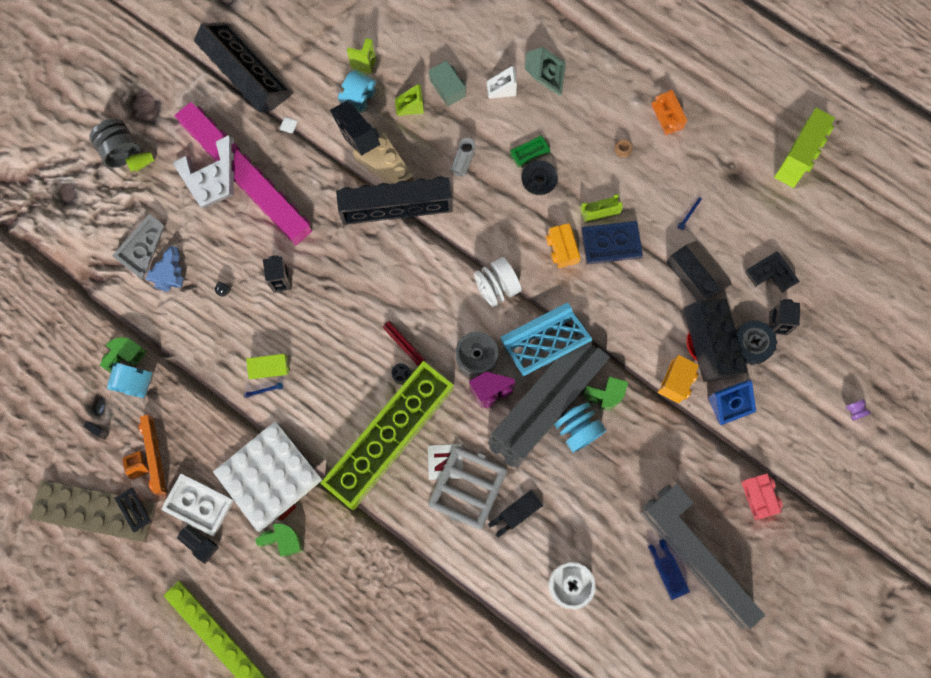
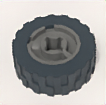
M752 320L743 323L736 330L746 364H761L776 351V334L768 324ZM755 340L757 342V345L754 343L751 344V341Z

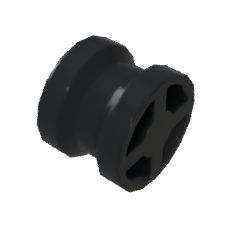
M403 363L396 364L391 371L394 382L399 385H403L412 375L410 368Z

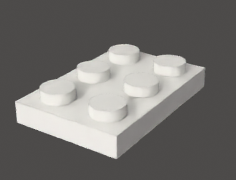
M180 474L161 510L215 536L234 500Z

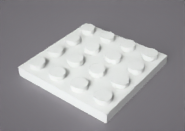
M276 421L213 471L259 533L322 481L321 477Z

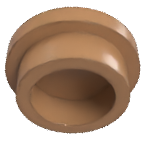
M625 139L619 140L614 147L616 155L622 158L630 156L633 150L632 144Z

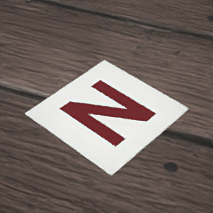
M462 444L428 446L429 480L440 479L455 446L462 448ZM459 455L454 466L463 470L462 456ZM450 473L448 479H457L460 477Z

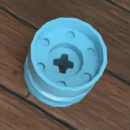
M589 402L570 409L554 424L556 429L563 426L566 427L559 433L561 436L568 433L571 434V437L565 443L572 453L584 448L607 431L601 420L591 423L590 419L595 415L594 410L585 414L591 407Z

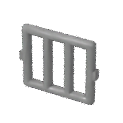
M455 446L428 505L430 508L450 516V519L457 522L459 520L480 530L486 522L507 474V468L486 459L485 455L480 453L477 455L459 446ZM460 455L498 472L494 483L455 467L454 464L458 456ZM450 473L489 490L490 493L486 502L447 485L446 482ZM442 491L481 508L482 511L478 520L438 503Z

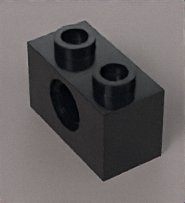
M273 255L269 256L268 259H263L265 281L272 292L292 290L289 268L282 256Z
M783 299L769 311V327L773 329L775 334L789 335L800 326V303L794 302V300Z

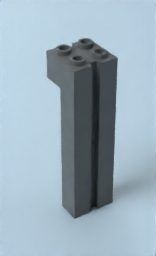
M578 334V336L574 340H580L584 338V336L582 334ZM590 341L556 359L492 432L487 443L489 449L497 455L501 453L505 457L504 461L507 465L518 469L540 440L604 367L610 356L600 348H595Z
M670 484L665 486L657 493L659 496L657 499H650L642 506L644 510L640 514L739 628L752 629L766 615L679 517L694 502L678 484L672 487Z

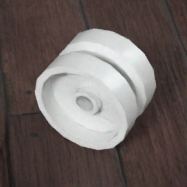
M566 563L558 566L552 572L548 582V590L556 604L567 609H578L586 606L592 600L595 593V580L587 567L579 563ZM569 582L574 583L575 587L573 590L568 589Z

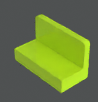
M366 38L362 50L348 47L347 55L351 69L371 74L376 62V54L373 40Z

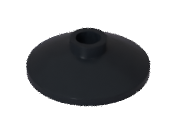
M533 161L523 169L521 181L529 193L546 195L555 189L558 183V173L554 166L546 161ZM537 179H542V182L539 183V182H537L536 180H537Z

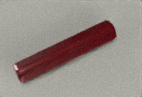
M391 321L383 325V329L418 367L423 361L426 362V358Z

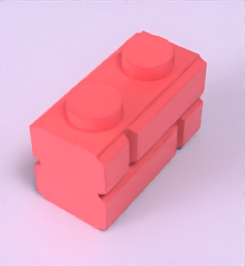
M768 473L741 482L755 520L782 512V501L779 496L776 497L774 492L775 482L772 477L768 476Z

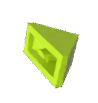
M420 84L395 98L397 116L424 114Z

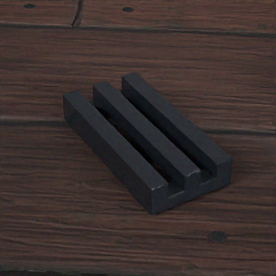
M133 487L114 498L134 533L153 522ZM129 494H131V496H132V498L134 499V501H135L137 507L139 508L141 514L143 515V517H144V519H145L144 521L142 520L140 514L138 513V511H137L135 505L133 504V502H132V500H131ZM122 498H125L137 522L139 523L138 525L134 523L131 515L129 514L126 506L122 501Z

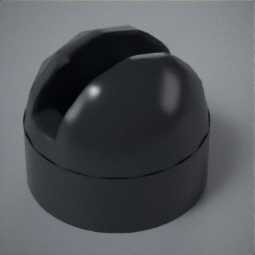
M218 281L215 286V293L220 297H224L229 294L232 288Z

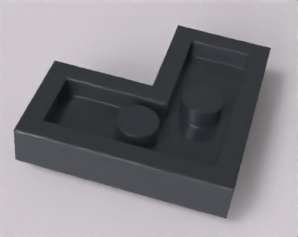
M778 251L745 271L755 287L771 278L782 293L800 282Z

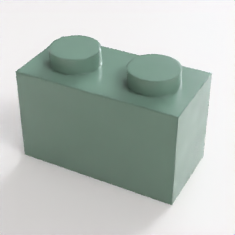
M447 60L428 70L430 82L447 107L466 97L465 89L467 87L463 79L458 78L455 67L453 65L450 66Z

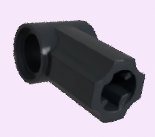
M187 525L178 533L177 539L192 551V555L204 564L219 549L217 544L209 538L202 536L190 525Z

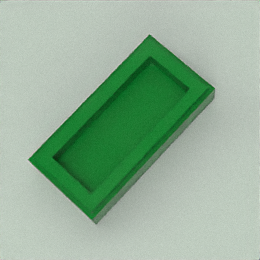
M541 135L510 150V154L519 168L550 153L551 149Z

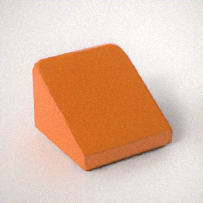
M142 450L123 457L124 472L131 480L149 472Z

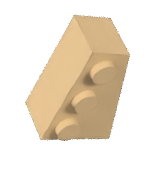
M385 133L378 138L381 145L361 156L356 150L353 151L355 161L365 166L369 172L374 173L384 183L394 184L399 181H414L412 174Z

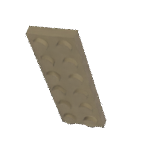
M44 480L40 481L29 518L31 520L141 542H147L152 524H147L144 528H140L139 531L134 533L114 499L118 495ZM122 498V501L126 506L129 514L131 515L134 523L138 525L139 523L137 522L125 498ZM131 498V500H132L133 504L135 505V507H136L138 513L140 514L142 520L144 521L145 519H144L143 515L141 514L139 508L137 507V505H136L134 499ZM141 500L153 520L157 503Z

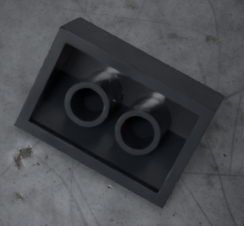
M697 241L686 244L673 253L667 261V264L697 301L711 300L732 285Z

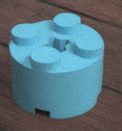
M354 69L342 84L344 91L343 94L339 92L338 101L343 103L349 100L358 112L363 113L367 108V100L369 98L372 99L376 93L374 88L376 85L375 79Z
M114 362L107 383V389L145 398L153 372Z

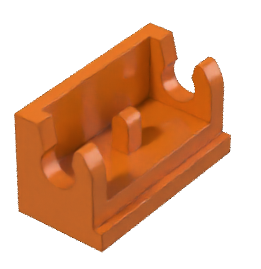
M673 90L655 97L656 101L652 102L651 106L665 135L684 129L687 118Z

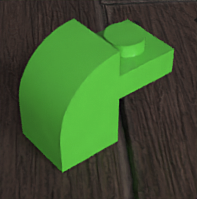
M124 337L115 338L106 344L111 351L103 356L99 366L111 373L114 362L120 364L125 359L136 367L148 351L131 339Z
M609 377L604 391L586 386L582 397L591 403L601 402L599 410H610L615 408L624 398L628 382Z
M273 524L274 533L272 530L260 533L261 537L255 538L256 544L259 547L277 543L280 556L282 557L304 551L298 532L284 524Z

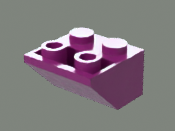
M484 372L469 381V390L481 409L483 407H486V409L496 404L495 400L501 397L503 399L513 394L512 391L515 387V380L513 378L490 372Z

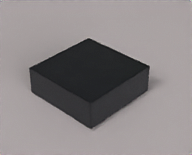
M86 421L83 425L85 429L101 439L106 440L109 436L107 431L93 422Z

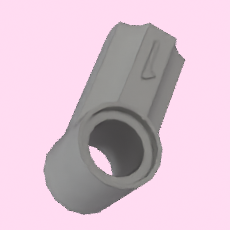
M463 138L459 142V149L451 168V173L456 176L466 177L472 158L475 156V142L471 138ZM464 147H470L471 150H470V151H464L463 148H464Z

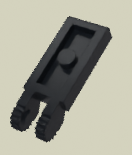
M530 490L499 513L500 515L492 520L488 526L490 528L494 527L502 519L506 522L507 526L501 528L495 534L499 538L543 507V504L534 492Z

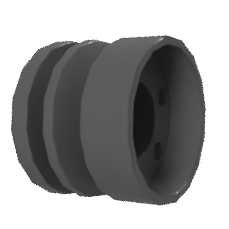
M109 119L96 125L89 134L90 142L106 167L119 168L127 165L125 158L129 157L128 155L138 154L140 151L138 144L122 120Z

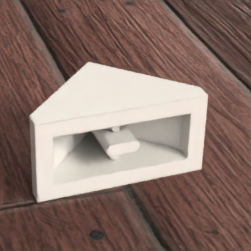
M511 66L486 81L488 98L516 96L517 81L515 67Z

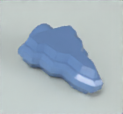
M170 246L164 252L162 260L156 262L154 268L148 271L145 279L155 283V288L162 291H170L171 287L183 286L182 268L178 265L180 260L178 247Z

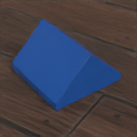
M751 379L715 392L708 397L720 425L756 412Z

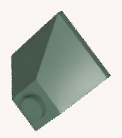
M544 47L527 52L524 69L536 81L556 94L562 95L566 63Z

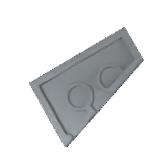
M149 214L112 256L143 280L165 226Z

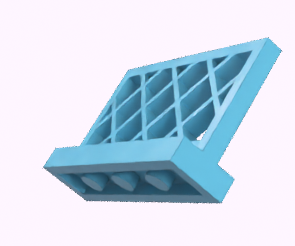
M568 302L500 337L504 350L510 355L523 376L592 341L591 336L572 312ZM570 320L574 322L573 327L563 326ZM551 330H558L556 336L546 334ZM561 331L571 332L569 339L559 337ZM574 333L583 334L584 338L574 340L573 336ZM536 338L541 339L539 345L530 344V341ZM544 340L554 341L552 347L543 346ZM557 342L567 343L563 349L556 348ZM523 347L522 354L513 353L512 350ZM527 349L537 350L535 356L525 355ZM540 351L550 352L549 356L545 358L539 357ZM523 360L533 361L532 364L526 368H523L522 366Z

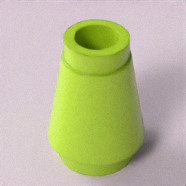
M150 151L128 155L129 157L125 158L130 172H138L154 162Z

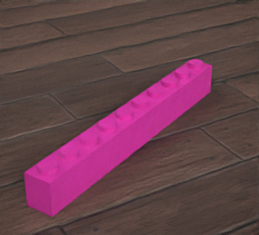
M190 102L174 116L180 125L217 162L220 160L216 141L226 137L227 134L222 129L218 130L216 128L217 124L211 117L207 119L204 116L206 113L199 105L196 107ZM234 142L232 144V153H234V160L232 161L234 182L296 246L312 232L309 226L311 222L305 216L301 217L298 214L299 210L293 203L289 204L286 201L287 197L281 191L277 192L274 189V183L269 178L265 179L262 176L263 172L258 166L253 167L250 164L252 162L245 153L242 155L239 152L240 148Z

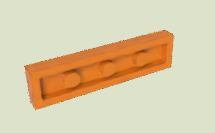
M149 415L140 416L139 430L143 434L151 478L149 480V488L154 494H166L167 489L154 418Z

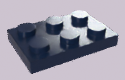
M637 221L581 228L586 265L640 259L643 257Z

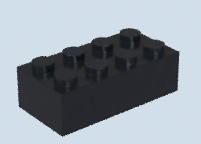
M727 299L698 300L684 307V314L703 382L728 380L748 373Z

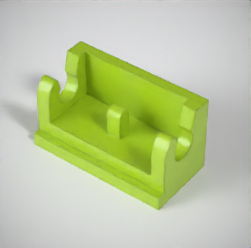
M619 194L588 204L586 202L582 203L580 210L584 222L589 223L621 214L623 205L622 202H618Z
M288 354L246 358L248 380L288 375L289 373Z

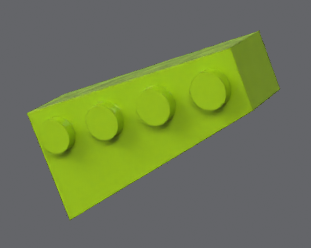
M818 108L814 109L791 147L790 152L781 164L780 169L774 176L775 179L794 188L806 171L810 172L815 164L812 160H816L822 151L819 147L823 148L828 140L825 136H829L835 127L832 125L835 117Z

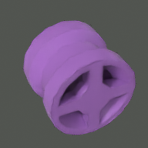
M865 399L846 406L847 410L852 414V421L871 414L870 410L865 406Z

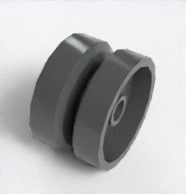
M471 332L463 336L456 347L458 368L464 375L473 379L484 372L492 373L498 362V346L494 339L482 332Z

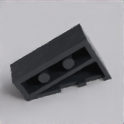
M349 100L330 109L345 141L361 156L381 145L378 140L380 135L376 128H372L370 123L363 118Z

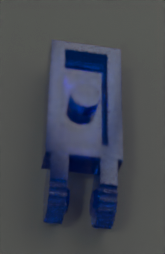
M663 539L659 541V546L665 557L660 559L655 547L652 544L647 546L670 600L690 593L674 555L670 553L666 542Z

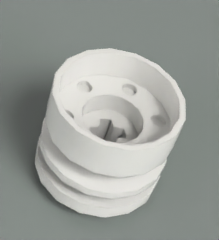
M504 257L491 263L493 272H490L486 267L482 268V273L479 270L474 272L478 290L492 307L498 305L497 300L500 303L504 302L502 292L510 298L522 291L515 272Z

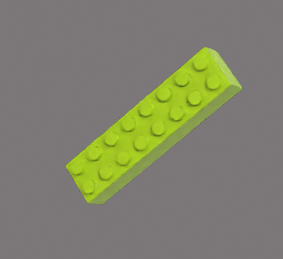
M423 361L322 480L321 484L354 511L454 391V385Z

